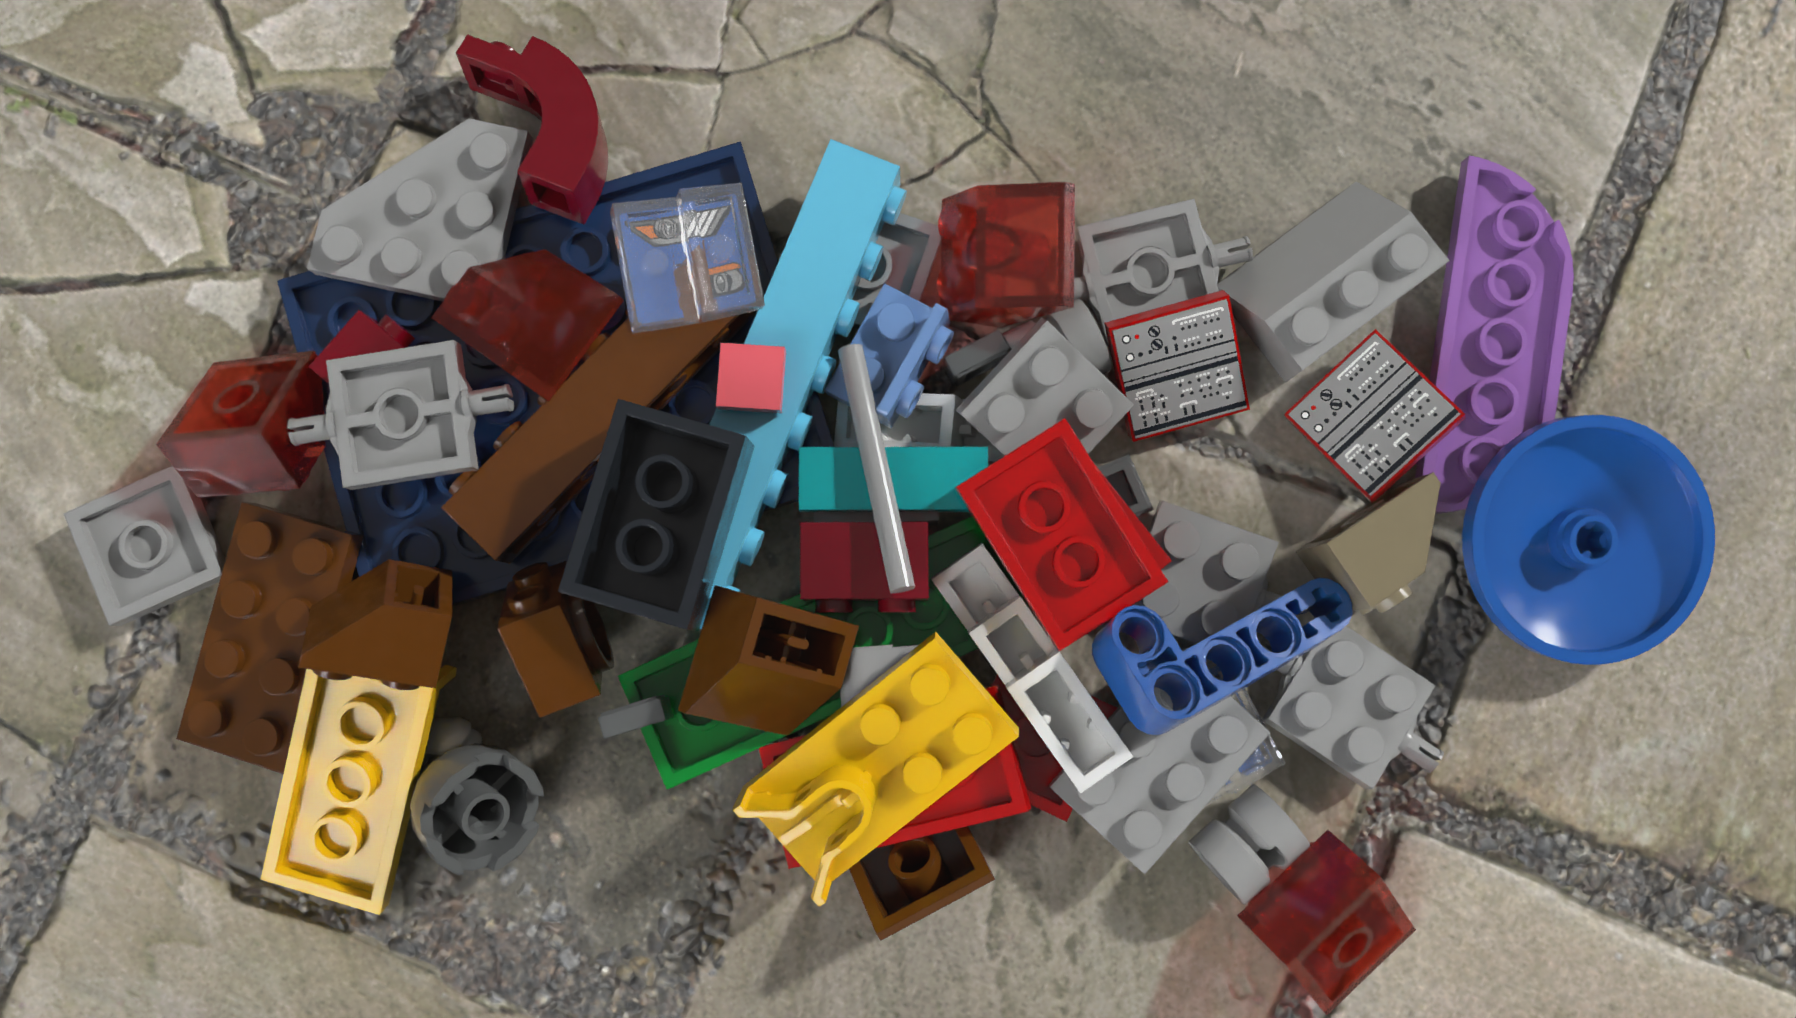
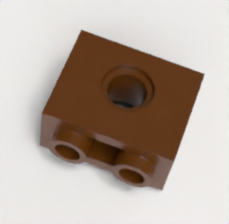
M566 561L550 567L546 562H539L518 571L512 577L513 581L507 584L497 627L539 718L601 695L602 672L614 667L610 640L595 602L558 592L567 564Z

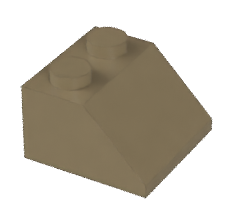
M1432 472L1395 485L1383 493L1376 501L1368 503L1296 551V553L1314 579H1331L1346 590L1352 602V610H1359L1362 615L1374 609H1377L1379 613L1385 612L1408 598L1413 593L1408 584L1425 573L1441 482Z

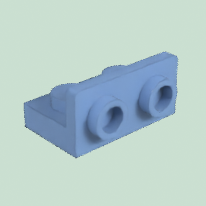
M885 283L851 344H861L863 346L879 422L892 429L899 415L907 419L915 409L924 389V385L918 383V380L929 361L936 365L941 361L951 343L954 331L948 329L950 318L947 308L937 303L931 308ZM840 363L825 391L827 395L850 407Z

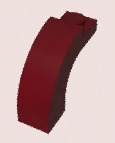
M467 34L456 51V55L470 90L528 111L542 122L535 142L517 170L530 204L584 225L602 193L608 170L607 140L593 91L587 79L569 57L556 47L534 36L531 37L523 52L519 54L505 43L498 41L489 43Z

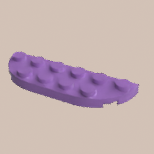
M1470 155L1461 162L1447 255L1450 261L1446 263L1429 378L1438 389L1466 414V418L1417 462L1415 478L1434 472L1441 482L1435 514L1466 509L1472 490L1490 460L1518 435L1541 423L1555 419L1573 294V260L1570 245L1560 220L1553 221L1545 207L1532 194L1536 189L1525 179L1500 164Z

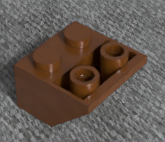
M388 559L312 605L298 668L311 669L316 675L331 680H346L352 676L381 680L384 685L397 690H415L420 686L436 688L452 618V570Z
M715 585L678 711L789 735L841 689L859 626Z

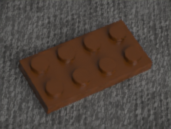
M241 502L176 739L284 774L306 669L298 668L311 606L352 581L364 535L258 503Z

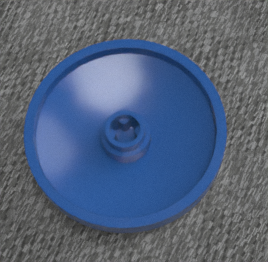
M1581 415L1557 418L1532 427L1512 439L1490 460L1478 478L1467 504L1462 531V552L1467 577L1477 601L1490 620L1506 636L1532 652L1556 660L1584 665L1609 664L1636 657L1654 648L1673 634L1688 618L1702 596L1710 576L1715 551V524L1709 496L1701 478L1686 456L1673 443L1649 427L1632 420L1606 415Z

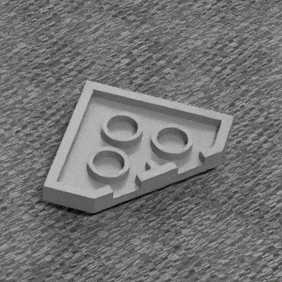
M468 118L322 209L307 269L315 275L492 312L522 188V181L517 170L532 147L533 137L527 130Z

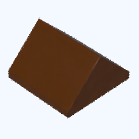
M969 826L875 848L849 868L880 941L995 880L991 868Z

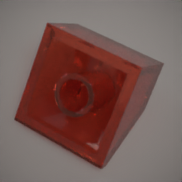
M1069 182L977 185L942 199V210L938 220V230L941 236V271L937 280V290L940 296V305L948 309L950 320L999 328L1074 308L1075 184Z
M546 249L469 267L458 283L448 291L443 303L431 318L549 402L624 300L610 289Z
M315 351L214 362L156 443L198 498L223 495L235 496L269 491H289L301 488L310 476L313 466L326 446L325 440L294 446L288 434L289 432H296L288 429L289 419L324 414L322 378L309 368V365L318 356Z
M1329 830L1323 833L1315 842H1311L1310 847L1271 884L1248 902V906L1237 915L1257 941L1326 1015L1338 1006L1416 931L1381 876Z

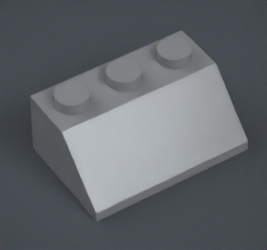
M1355 182L1253 257L1252 261L1245 263L1218 283L1217 286L1219 291L1224 290L1229 294L1233 316L1286 383L1450 260L1412 212L1364 185Z

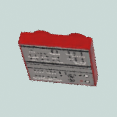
M1224 290L1104 323L1118 390L1134 404L1124 416L1128 436L1133 442L1250 410L1230 296Z
M1376 329L1284 414L1285 418L1371 503L1376 501L1466 418V414Z

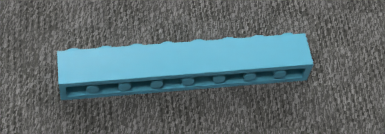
M833 139L829 141L744 344L785 347L786 363L782 413L719 410L716 408L710 422L711 426L746 435L755 447L700 629L703 627L715 585L741 592L740 589L733 587V583L741 564L751 566L759 552L765 532L757 529L766 505L775 509L782 497L789 477L788 473L781 471L789 449L792 448L799 451V447L803 446L813 417L805 414L813 392L816 391L823 394L832 377L836 359L829 357L835 339L838 334L847 337L857 317L860 303L852 300L861 278L871 281L884 248L876 244L884 222L891 225L896 223L906 198L907 190L899 188L900 166Z

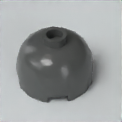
M474 743L451 749L430 762L417 780L410 803L412 828L427 854L437 864L452 873L464 875L463 870L474 871L486 866L492 871H496L521 855L537 834L539 824L534 819L539 806L538 796L544 797L543 787L530 767L502 748Z

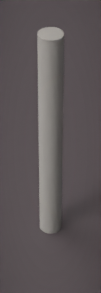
M850 344L841 347L838 350L889 590L890 593H902L915 588L913 573L878 414L876 412L863 346L861 344Z

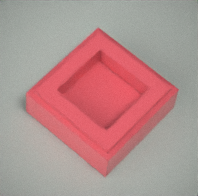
M721 343L716 407L719 410L782 413L786 363L785 347Z

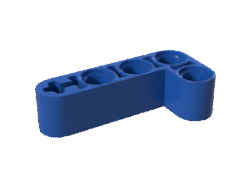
M1317 578L1301 585L1184 651L1181 650L1165 622L1155 611L1145 606L1133 605L1122 609L1096 634L1092 642V656L1096 666L1133 725L1146 734L1161 735L1173 730L1302 656L1341 631L1349 624L1352 617V602L1348 593L1340 584L1331 579ZM1310 612L1314 616V620L1302 627L1297 616ZM1119 632L1130 635L1136 641L1139 654L1132 653L1123 646L1119 638ZM1257 632L1269 641L1272 652L1266 650L1259 643ZM1206 659L1214 662L1220 668L1223 681L1216 679L1209 672ZM1154 687L1164 690L1170 696L1173 703V711L1165 709L1158 703L1154 695Z

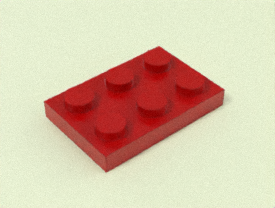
M1066 418L955 487L1045 632L1059 651L1107 622L1122 609L1132 606L1169 582Z

